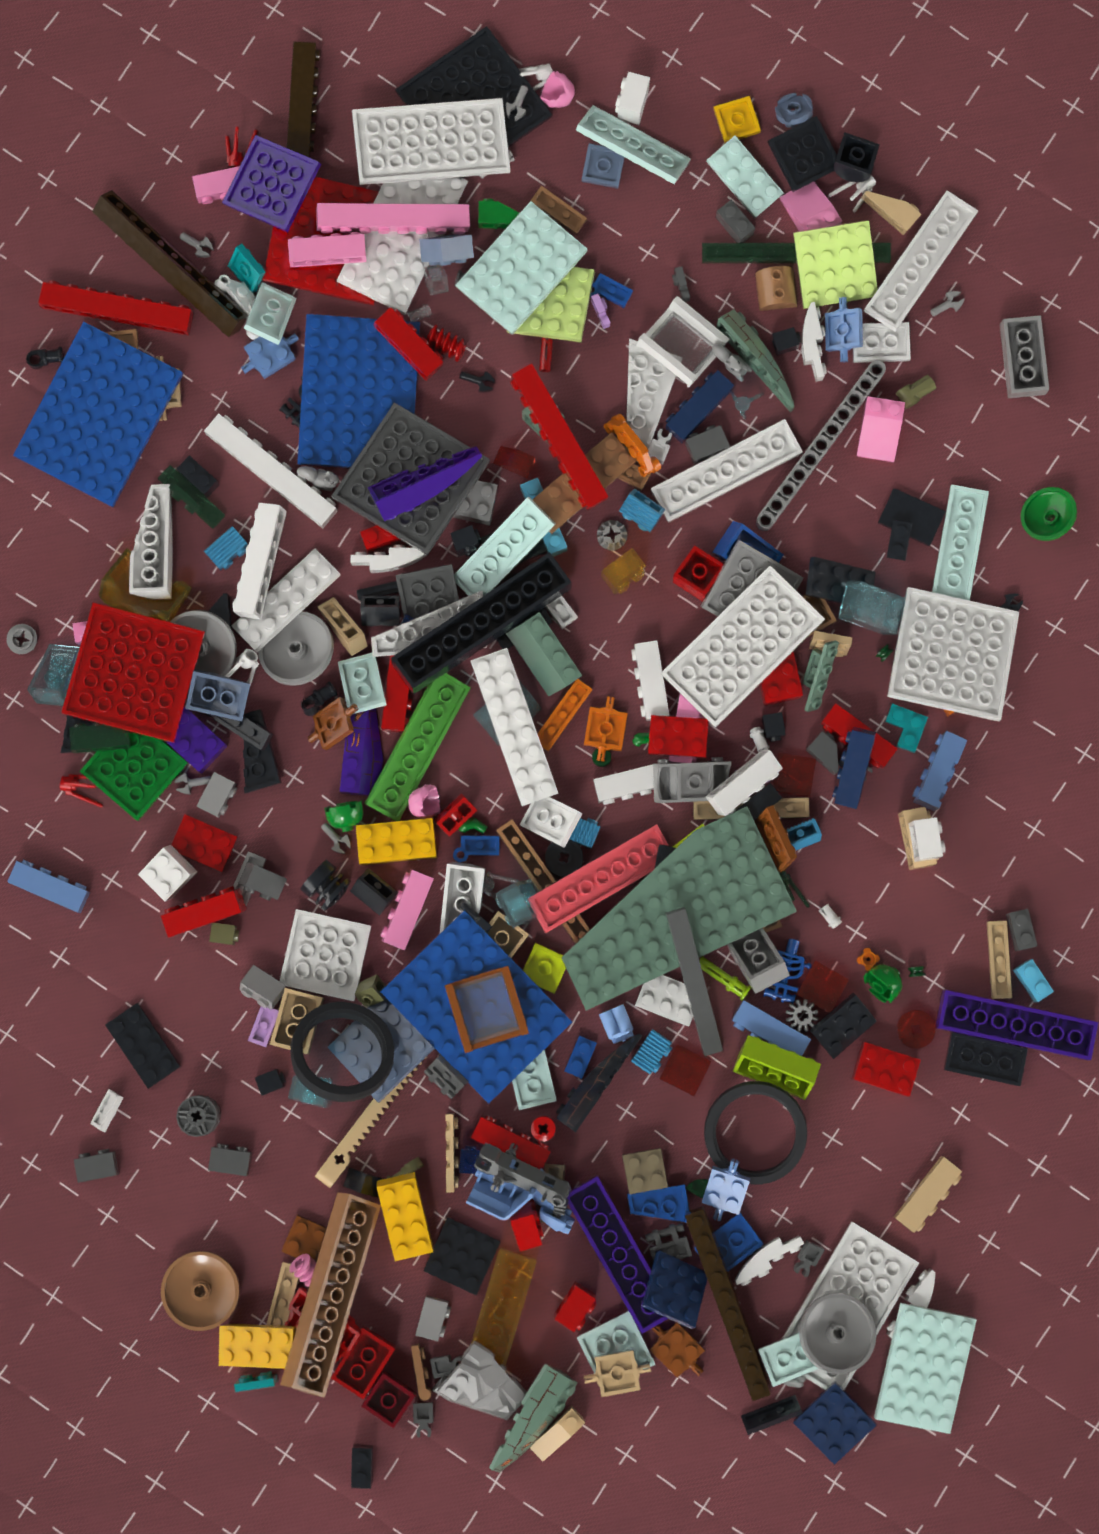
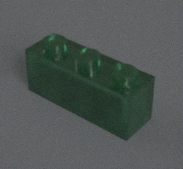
M81 723L69 728L71 751L73 754L131 748L130 731L99 723H93L91 726Z

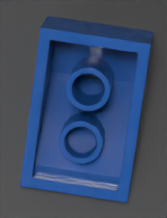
M732 521L712 552L726 562L736 542L740 540L778 563L784 556V554L744 524Z

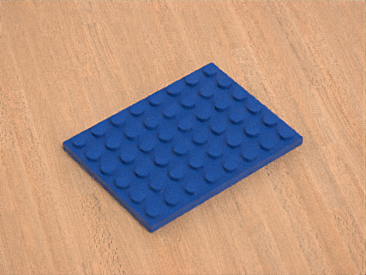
M306 314L298 465L351 468L394 403L415 414L417 371L374 327V322L377 319ZM405 321L407 324L411 323L416 328V334L419 336L420 322Z
M83 322L13 456L114 508L184 373Z
M465 910L380 991L424 1038L469 1081L468 1083L488 1104L572 1023L562 1010L476 924ZM509 966L529 1034L513 1037L465 1053L444 985ZM502 976L456 990L471 1040L517 1026Z

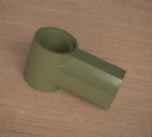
M926 375L912 385L904 386L896 392V395L901 402H905V409H908L918 403L922 397L936 389L935 382L929 375Z

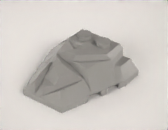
M475 1340L466 1349L461 1363L447 1378L443 1376L432 1389V1391L447 1401L504 1420H508L521 1406V1402L527 1393L514 1377L510 1378L507 1375L505 1366L503 1364L499 1365L494 1360L495 1355Z

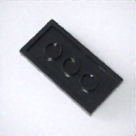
M810 557L806 595L868 610L872 607L876 572L818 557Z
M136 1003L105 1024L148 1089L181 1067L139 1003Z
M951 1032L944 1070L1021 1087L1028 1048Z

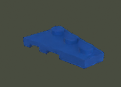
M685 1184L627 1194L630 1214L687 1223L685 1212L689 1211Z

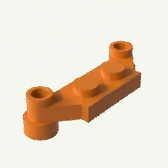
M618 413L609 422L604 424L605 431L608 434L612 432L616 434L618 440L627 447L630 455L639 462L640 467H638V471L641 476L645 477L661 469L659 460L654 456L650 458L648 448L627 424L622 414Z

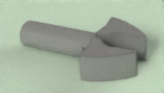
M521 86L514 103H506L508 119L511 111L516 108L518 113L515 116V121L525 115L526 110L522 109L521 105L528 91L526 86Z
M184 232L181 233L180 239L197 249L195 253L197 257H210L201 248L209 247L214 251L207 237L203 241H198Z
M947 292V301L931 309L930 313L932 316H936L948 308H954L955 312H957L965 298L959 302H952L953 298L960 295L961 292Z
M186 773L182 774L175 780V783L183 781L188 784L184 788L176 790L189 795L191 794L190 789L192 787L208 784L211 777L189 779Z
M327 823L321 826L322 830L334 841V846L331 848L333 851L345 854L340 849L339 841L346 843L351 849L350 839L347 834L344 837H339Z

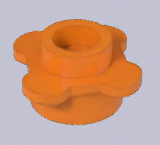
M865 948L863 954L857 957V963L862 964L867 971L873 968L876 962L880 961L879 955L871 952L870 948Z

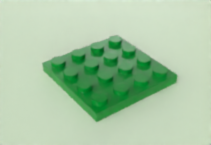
M117 728L80 772L136 821H139L189 763L160 739Z

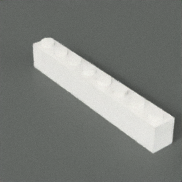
M218 414L204 430L206 435L321 528H324L337 513L336 503L328 497L324 499L320 495L322 492L315 486L309 487L306 484L307 480L298 474L297 476L291 472L292 468L288 464L278 462L276 460L278 457L273 452L263 450V445L255 438L251 440L247 437L248 433L243 428L239 427L237 429L232 425L234 422L228 416L224 415L222 417Z

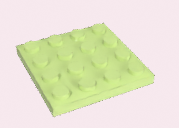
M869 220L793 232L804 309L809 308L812 302H815L817 307L839 303L840 297H846L848 302L872 298L878 289Z
M573 267L514 334L582 342L595 274L594 269Z

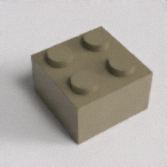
M661 1148L622 1155L629 1194L668 1187Z

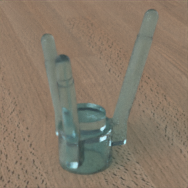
M733 391L731 392V396L735 401V407L740 411V415L744 420L746 419L745 411L750 408L751 402L764 395L761 392L751 398L746 396L738 398Z

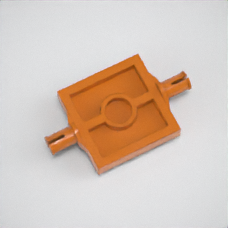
M607 697L606 706L603 708L590 707L584 745L598 749L596 759L600 761L601 754V761H605V753L608 750L622 751L628 713L613 709L614 697L611 698L610 704V697Z

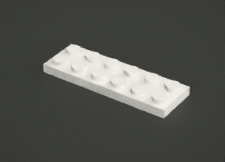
M314 549L267 592L261 620L240 617L231 626L256 652H259L341 574Z

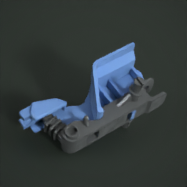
M485 1143L474 1164L477 1169L475 1176L478 1178L466 1203L498 1219L507 1220L530 1199H533L541 1207L539 1215L542 1221L556 1232L560 1231L569 1234L575 1221L570 1216L572 1210L567 1208L569 1201L567 1198L571 1191L569 1182L560 1180L546 1173L543 1169L539 1170L517 1159L516 1151L518 1145L516 1144L514 1147L515 1143H512L505 1153L499 1148Z

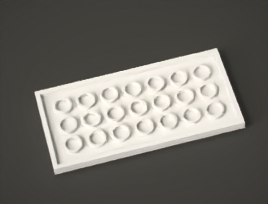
M502 98L352 110L360 185L510 173Z
M453 177L383 183L373 204H458L468 181L463 178ZM371 231L369 234H364L367 262L344 264L336 282L388 307H392L394 310L397 309L405 315L429 265V262H421L419 239L443 236V234H435V232H427L426 234H417L416 232L398 234L397 231H390L388 234H379L378 231Z
M769 566L661 672V675L716 728L825 618L776 570Z
M851 1221L782 1339L799 1333L801 1318L807 1307L814 1300L834 1293L850 1295L863 1303L872 1315L877 1336L919 1262ZM817 1369L802 1376L825 1390L835 1381L845 1390L856 1370L849 1373L833 1374Z

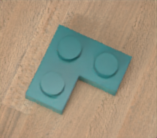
M891 704L885 722L903 729L896 747L915 753L928 717Z

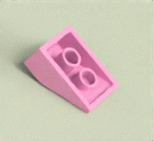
M815 182L795 192L791 190L779 197L799 231L842 224V219Z
M867 396L862 417L857 457L894 462L905 402Z

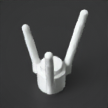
M550 64L519 68L521 76L536 74L537 80H542V82L533 87L534 91L544 86L550 73H552Z
M870 176L864 182H848L829 193L828 196L831 197L857 183L856 187L858 190L850 198L853 201L860 193L872 192V187L876 185V181L873 176ZM861 198L854 207L853 212H856L863 203Z
M245 649L235 659L234 664L236 665L225 677H230L240 666L244 669L252 667L247 682L251 686L256 668L259 665L257 653L251 649Z

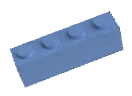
M24 859L22 863L16 861L7 881L8 883L75 912H82L90 894L89 891H86V886L77 882L75 885L68 883V878L58 875L57 878L51 876L52 871L42 867L40 870L33 868V863Z
M744 1000L731 1020L734 1022L733 1026L741 1031L746 1029L752 1032L750 1036L764 1039L769 1044H776L780 1048L794 1051L800 1056L803 1055L811 1041L807 1036Z

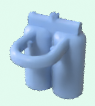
M624 1004L599 1014L606 1034L613 1044L621 1041L624 1042L626 1039L634 1036L632 1032L633 1026Z

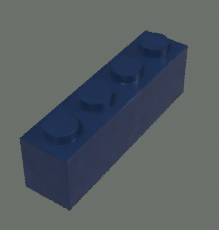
M718 370L714 374L711 372L704 380L706 383L702 387H696L691 393L693 395L689 401L685 399L678 407L680 410L676 414L672 413L666 419L665 429L671 432L680 443H683L734 389V384Z
M853 727L852 732L848 731L846 742L849 743L848 748L843 750L841 761H844L843 768H839L837 779L840 782L839 786L834 787L832 795L835 798L834 804L854 809L858 808L876 732L858 727Z

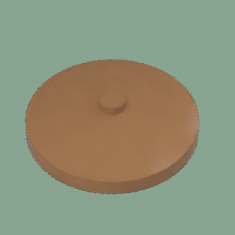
M195 1251L178 1258L167 1269L161 1284V1299L169 1317L178 1325L194 1331L210 1330L224 1323L234 1312L240 1296V1284L234 1268L223 1257L207 1251Z

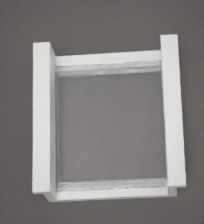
M676 296L669 308L647 333H643L639 337L636 346L645 349L690 387L716 358L712 346L716 343L725 346L729 338L681 298Z

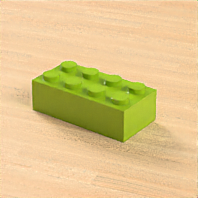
M748 1035L738 1054L733 1072L755 1081L774 1084L790 1095L805 1100L815 1084L821 1064L811 1058L802 1057L794 1051H787L776 1044H769L758 1037Z

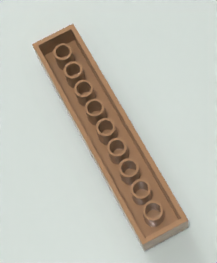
M337 1193L280 1385L325 1398L381 1205L351 1194Z

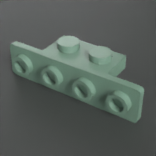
M836 640L825 643L822 651L813 649L802 682V684L811 688L804 709L807 712L819 709L822 704V697L827 688L829 674L832 671L833 661L838 652L839 642Z

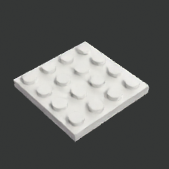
M296 909L280 982L287 987L355 1002V992L359 984L372 926Z

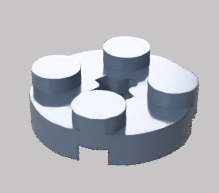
M796 93L783 96L777 102L778 106L775 107L778 121L785 124L787 128H793L813 117V105L810 97L805 94L797 96Z

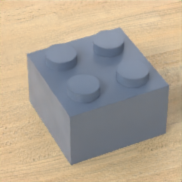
M445 235L419 239L421 262H429V265L443 266L451 265L454 262L465 263L468 258H474L472 235Z

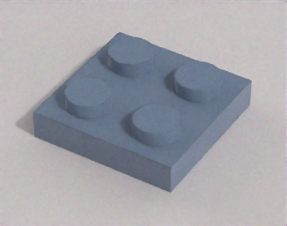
M589 144L581 182L618 189L625 157L605 146Z

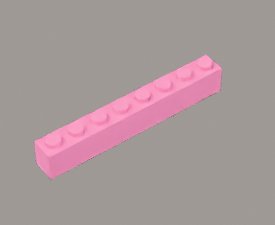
M317 203V231H321L324 234H329L333 231H340L342 234H349L352 231H359L361 234H369L371 231H378L379 234H388L390 231H397L398 234H407L409 232H416L417 234H426L427 232L446 234V232H454V234L460 235L468 232L470 227L469 204Z

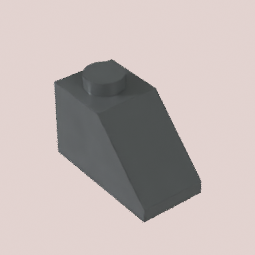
M822 731L806 751L829 772L835 775L838 772L837 744L834 742L835 738L830 733Z

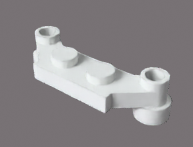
M221 275L214 284L223 293L226 294L227 292L236 305L249 316L256 298L244 282L240 283L230 279L227 275ZM246 330V334L249 338L255 340L258 337H260Z

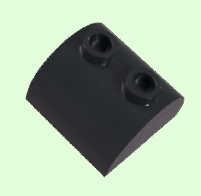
M844 132L834 163V171L839 177L850 182H864L868 180L871 176L880 144Z

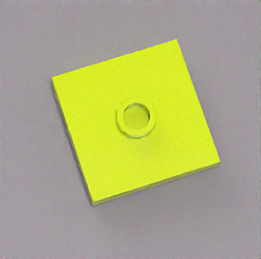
M535 943L523 971L538 987L555 994L566 967L561 958L563 955Z

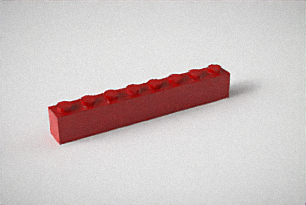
M49 280V283H42L38 302L42 309L187 336L190 334L194 315L192 310L189 309L190 307L186 305H178L177 307L171 306V303L165 301L155 303L148 298H141L139 300L134 299L133 296L128 294L117 296L111 291L101 293L97 292L94 288L86 287V289H80L74 284L64 286L52 280Z
M531 363L511 375L512 380L510 381L515 391L518 390L522 396L520 401L524 408H529L531 412L529 416L534 425L538 424L541 429L539 434L543 441H548L550 445L548 449L551 455L559 460L560 464H558V467L563 475L567 474L569 478L567 482L572 491L576 490L579 497L577 500L581 507H586L588 511L607 500L608 494L533 364Z

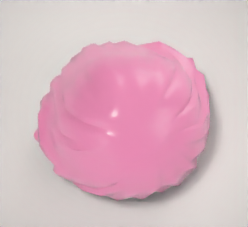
M553 71L544 84L540 99L549 107H565L571 103L575 94V88L566 75Z
M425 784L410 794L408 800L409 810L415 817L427 819L440 814L437 787Z

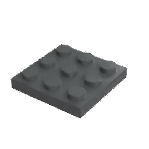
M452 564L395 575L405 623L459 600Z

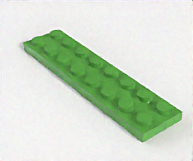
M447 673L428 685L364 804L394 821L400 820L408 805L410 794L418 787L471 687Z

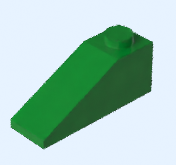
M486 198L483 201H479L478 226L479 228L506 229L520 212L498 201H494V199Z

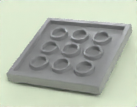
M738 540L700 607L718 617L769 566L776 570L795 590L798 589L803 577Z

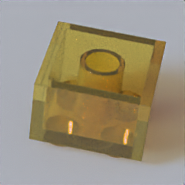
M631 548L604 568L601 572V577L614 595L618 592L622 594L629 588L631 582L634 581L636 583L644 577L646 565L635 550Z

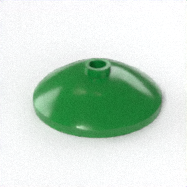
M1047 487L1036 491L1026 500L1021 510V524L1024 530L1032 538L1041 541H1050L1063 536L1072 528L1077 518V504L1069 492L1058 487Z

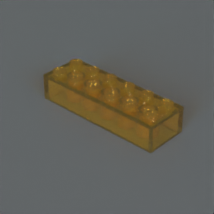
M503 1248L499 1249L471 1344L475 1340L495 1355L494 1360L499 1365L503 1364L506 1366L537 1259Z

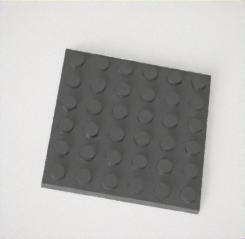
M394 403L333 493L332 498L428 555L489 464L490 459L482 455L464 475L442 492L416 506L412 511L403 512L392 520L384 521L367 487L407 469L409 472L418 470L419 465L426 464V466L435 464L437 459H451L453 454L470 448Z

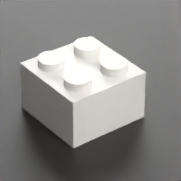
M628 72L627 78L623 77L621 92L616 101L615 112L618 113V119L636 125L640 124L649 92L650 77Z
M937 817L915 820L909 823L914 861L918 862L942 857L945 852L944 841L940 840L942 825L940 821H937Z
M172 845L163 847L138 875L166 902L172 899L197 871Z

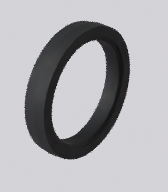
M332 1002L313 1009L300 1021L291 1040V1063L296 1076L309 1091L330 1101L352 1102L373 1094L385 1082L393 1066L394 1043L388 1027L377 1014L355 1003ZM333 1018H347L365 1025L376 1036L381 1047L382 1059L378 1070L366 1081L352 1086L330 1084L317 1077L307 1065L303 1054L304 1039L314 1026Z
M762 1081L743 1082L727 1089L711 1106L704 1126L706 1148L718 1168L729 1169L731 1162L721 1152L716 1138V1126L723 1110L734 1100L751 1094L765 1095L779 1101L789 1111L795 1124V1141L790 1153L781 1163L770 1169L750 1171L737 1167L736 1170L739 1174L750 1178L749 1184L771 1183L787 1175L800 1161L807 1143L806 1119L796 1100L782 1088Z

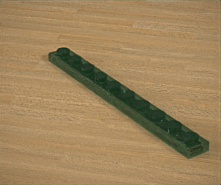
M702 243V264L797 263L795 243ZM872 243L874 263H890L891 243Z

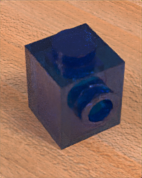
M465 1145V1149H461L459 1173H476L477 1169L474 1164L481 1151L477 1150V1146Z

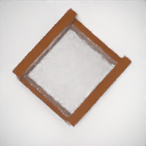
M509 966L444 985L465 1053L513 1037L529 1034Z

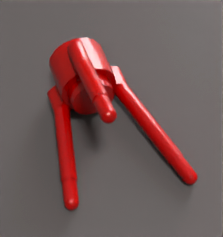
M238 126L235 127L234 151L232 153L229 136H225L229 168L240 166L244 159L243 153L238 152ZM254 130V132H253V135H252L251 140H250V142H249V145H248V148H247V150H246V153H247V151H248V149H249V147H250V145H251V143H252V141H253L255 135H257V133H258L257 130Z
M69 774V776L63 775L61 777L60 790L66 791V795L74 796L100 808L103 807V804L73 792L77 791L78 787L96 788V785L80 783L77 780L88 779L84 775Z

